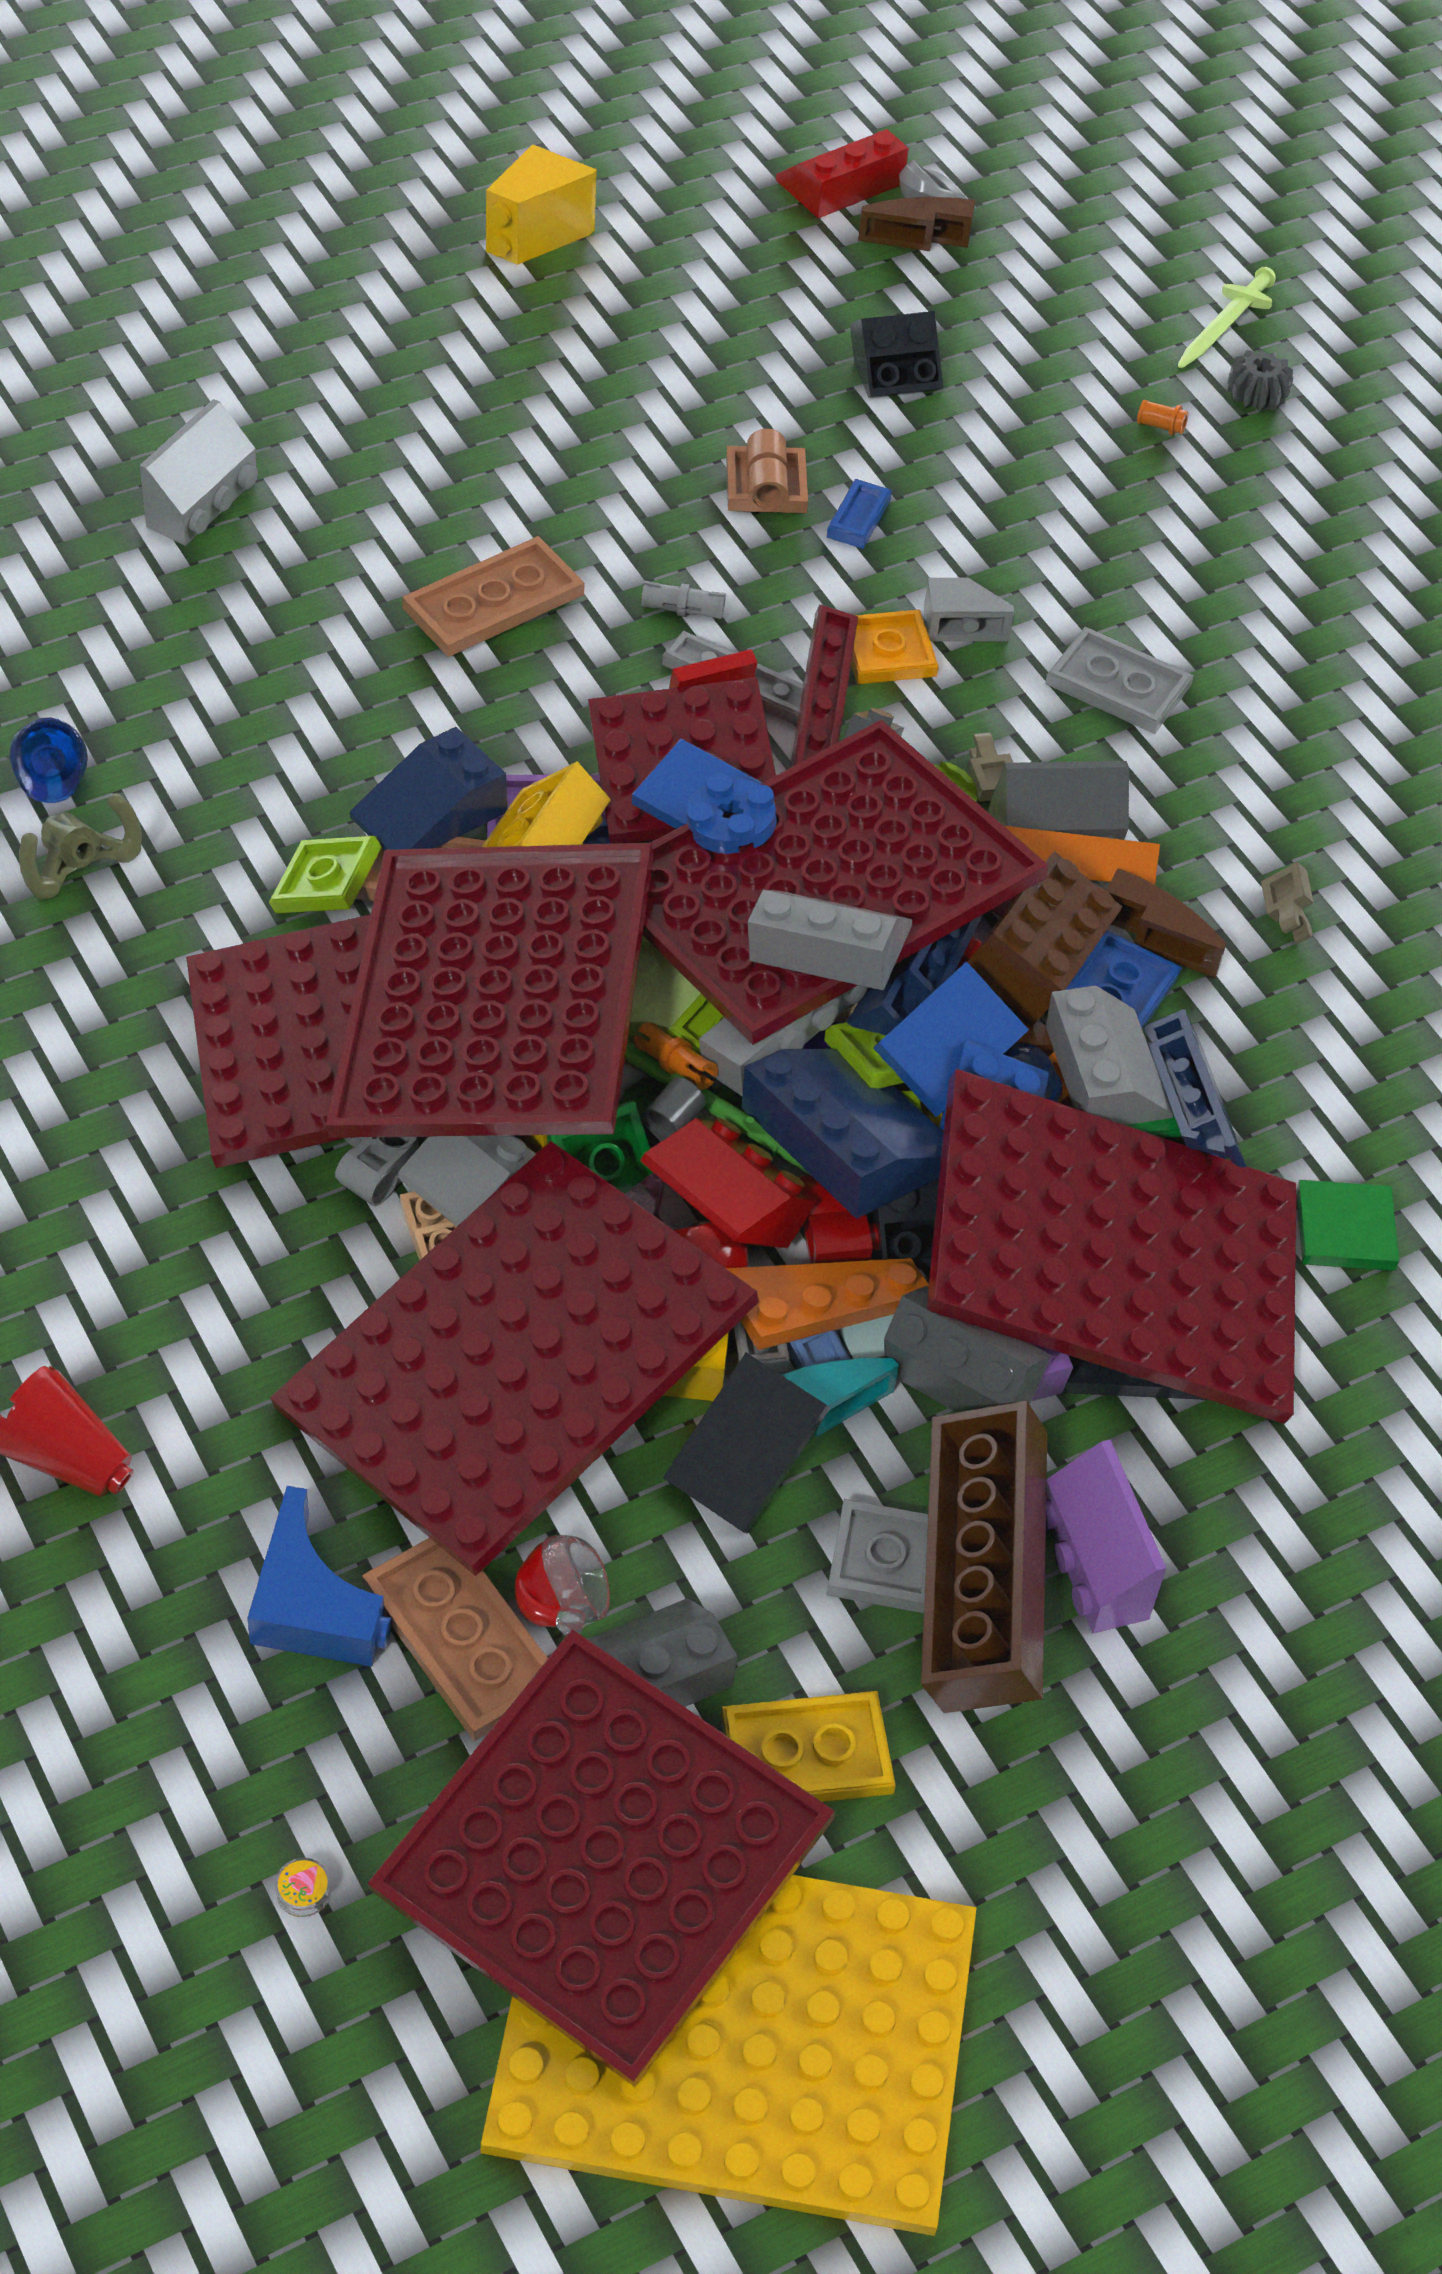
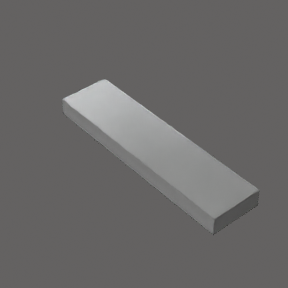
M683 631L663 654L662 665L673 670V668L733 654V652ZM757 664L755 677L758 678L764 711L797 725L803 683Z

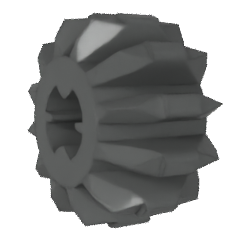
M1262 349L1258 353L1246 350L1243 356L1235 358L1231 366L1227 381L1228 391L1233 394V401L1244 402V408L1253 406L1259 412L1263 407L1275 410L1278 404H1285L1286 399L1289 397L1294 379L1293 369L1288 367L1287 359L1277 358L1276 352L1267 354Z

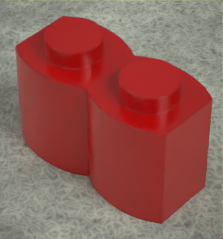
M811 1175L799 1176V1179L805 1184L803 1191L817 1201L802 1225L810 1263L871 1260L872 1252L879 1250V1236L876 1224L868 1223L866 1215L856 1219Z

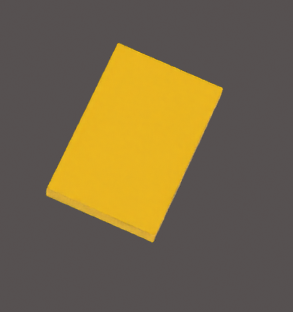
M878 1691L722 1706L721 1717L724 1735L821 1802L894 1794L896 1785Z

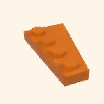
M911 1258L726 1268L757 1291L760 1302L740 1320L757 1350L893 1315L902 1295L924 1286L929 1287V1284Z

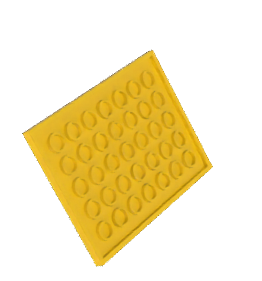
M792 1875L636 2087H633L512 1996L481 2140L480 2153L935 2236L938 2226L977 1907Z

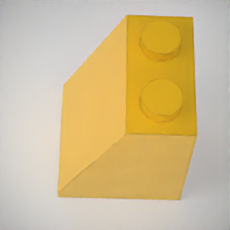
M532 144L486 190V252L518 265L591 235L595 231L597 169Z

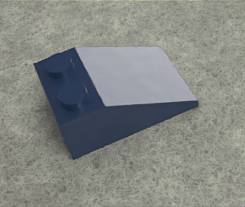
M454 727L420 743L350 810V818L368 836H376L384 851L437 848L505 814L508 809L506 772L457 727Z

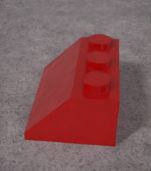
M885 129L777 173L776 181L819 219L900 186L899 174L907 164L909 148L888 129Z
M695 1118L644 1153L640 1161L734 1242L788 1249L817 1202L803 1191L805 1184L802 1180L787 1171H779L771 1164L773 1157L768 1152L754 1144L744 1142L739 1137L741 1134L740 1129L722 1118H717L715 1122Z

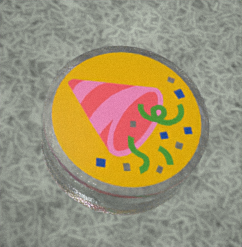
M297 1858L286 1863L279 1870L275 1879L278 1904L285 1912L296 1917H308L320 1912L327 1905L331 1896V1882L327 1869L320 1862L311 1858Z

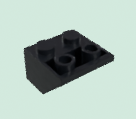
M935 311L864 318L850 324L854 363L868 397L943 389Z
M939 1178L867 1214L868 1223H875L877 1226L879 1250L876 1253L879 1260L911 1258L917 1268L931 1267Z

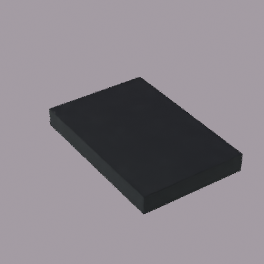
M745 1352L663 1478L743 1533L748 1534L830 1410V1407Z

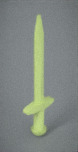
M1259 268L1255 272V278L1246 287L1234 284L1223 285V295L1232 301L1186 348L1178 363L1179 368H1184L1203 355L1248 307L1270 309L1272 307V299L1261 293L1265 288H1270L1275 283L1276 276L1271 268Z

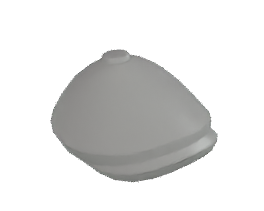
M912 159L899 174L900 188L904 198L953 197L966 199L950 179L937 171L922 167L916 160Z

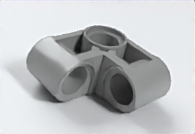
M419 1137L344 1138L353 1148L340 1160L335 1171V1178L340 1184L372 1206H378L402 1182L397 1177L399 1170L420 1147Z

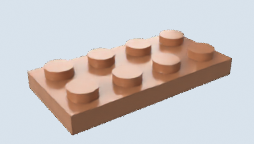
M537 536L402 596V607L443 653L450 657L583 596L585 583Z
M430 1538L362 1575V1585L365 1590L383 1596L384 1616L392 1618V1628L473 1741L489 1733L548 1659L482 1570L477 1576H474Z

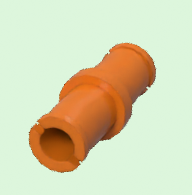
M647 1022L639 1027L638 1031L648 1036L650 1040L646 1041L635 1034L634 1046L658 1060L663 1070L669 1074L678 1073L701 1090L709 1088L714 1083L713 1080L703 1075L701 1071H706L712 1076L717 1077V1064L693 1051L692 1045L682 1037L673 1038L652 1022Z

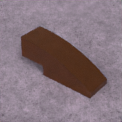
M914 197L881 201L862 206L858 241L930 251L932 243L968 248L975 200L953 197Z
M1117 868L1106 891L1111 894L1114 901L1122 906V909L1111 925L1137 934L1134 944L1166 960L1216 978L1226 947L1225 941L1207 922L1174 896L1138 876Z

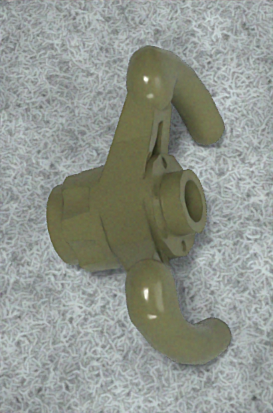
M120 794L110 795L108 805L119 816L123 824L125 835L122 840L95 832L88 825L67 812L54 814L44 822L41 830V840L49 851L41 876L39 875L36 862L38 838L33 833H26L22 836L19 850L20 871L26 886L36 898L44 900L55 897L59 893L66 875L77 868L86 867L93 861L106 857L118 860L121 863H129L140 854L142 833L139 819L133 807Z

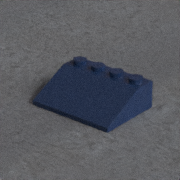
M781 1049L744 1066L742 1109L750 1117L756 1119L762 1128L856 1219L939 1178L944 1132L893 1085L880 1089L870 1088L837 1049Z

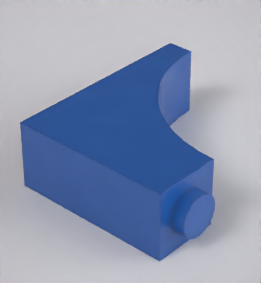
M287 1485L247 1617L250 1644L372 1667L377 1648L386 1649L391 1632L392 1618L384 1616V1598L382 1595L367 1592L347 1583L324 1564L314 1550L306 1530L309 1518L307 1489Z

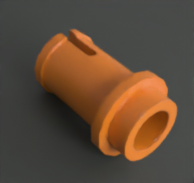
M1143 400L1138 411L1137 423L1168 430L1169 435L1174 436L1176 433L1183 434L1189 412L1183 410L1181 405L1173 408Z

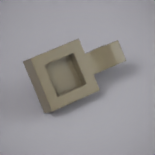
M990 732L973 734L976 748L969 750L971 759L969 760L967 771L977 788L976 794L979 802L992 800L1004 763H1013L1010 753L997 754L993 737Z
M1296 862L1261 881L1267 914L1274 921L1280 922L1281 929L1285 934L1292 930L1294 941L1296 944H1299L1313 935L1311 925L1303 912V908L1313 903L1307 870L1300 863Z

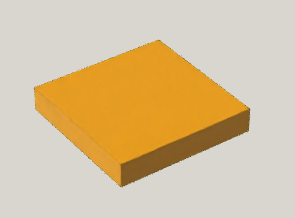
M920 609L856 615L858 616L851 666L857 684L937 677L939 666Z

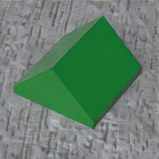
M629 1101L618 1106L614 1134L547 1135V1144L552 1141L633 1201L663 1190L660 1178L640 1161L644 1153L650 1150L635 1101Z

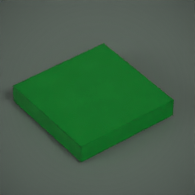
M1299 1180L1296 1193L1302 1265L1396 1271L1399 1264L1392 1186Z

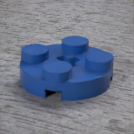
M723 773L710 776L706 781V785L699 788L690 797L686 806L688 829L693 832V839L701 847L723 854L739 853V846L748 845L752 842L753 848L762 845L771 837L776 827V808L773 790L766 785H760L750 780L731 778ZM737 813V815L733 814L730 819L724 818L725 814Z

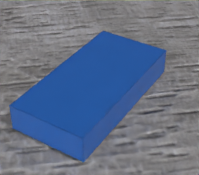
M855 479L828 525L827 538L864 549L891 501L892 490Z

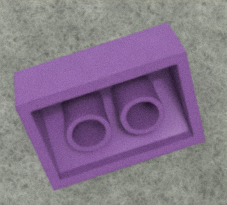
M1111 1440L1101 1441L1046 1479V1531L1050 1530L1055 1542L1054 1555L1057 1566L1062 1573H1068L1072 1583V1599L1076 1612L1080 1617H1086L1092 1634L1149 1620L1166 1571L1164 1561Z

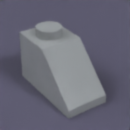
M928 578L924 614L930 642L1009 641L1014 607L970 578Z

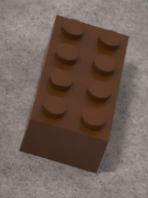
M1055 851L1045 861L1048 864V878L1015 897L967 961L999 997L1033 1025L1049 1009L1052 992L1066 990L1122 909V906L1114 901L1108 891L1097 887L1079 871L1074 863L1062 858Z

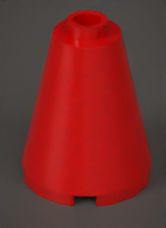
M45 1365L40 1367L10 1397L9 1400L14 1405L9 1411L7 1418L0 1415V1455L99 1497L105 1496L109 1491L116 1495L128 1483L134 1472L129 1467L132 1460L131 1454L58 1370L51 1366L49 1368Z

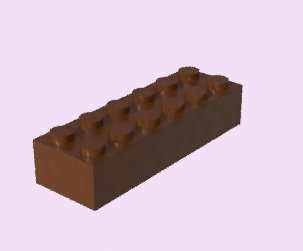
M1027 1400L932 1417L921 1685L943 1713L1043 1700L1047 1431Z

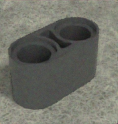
M680 1077L673 1078L640 1114L650 1149L694 1120L705 1107L706 1100L704 1095L690 1081Z

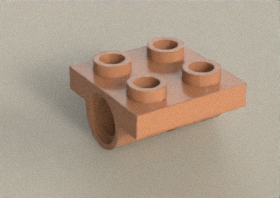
M773 429L755 431L748 438L747 446H727L728 511L807 513L808 489L805 448H786L784 436Z

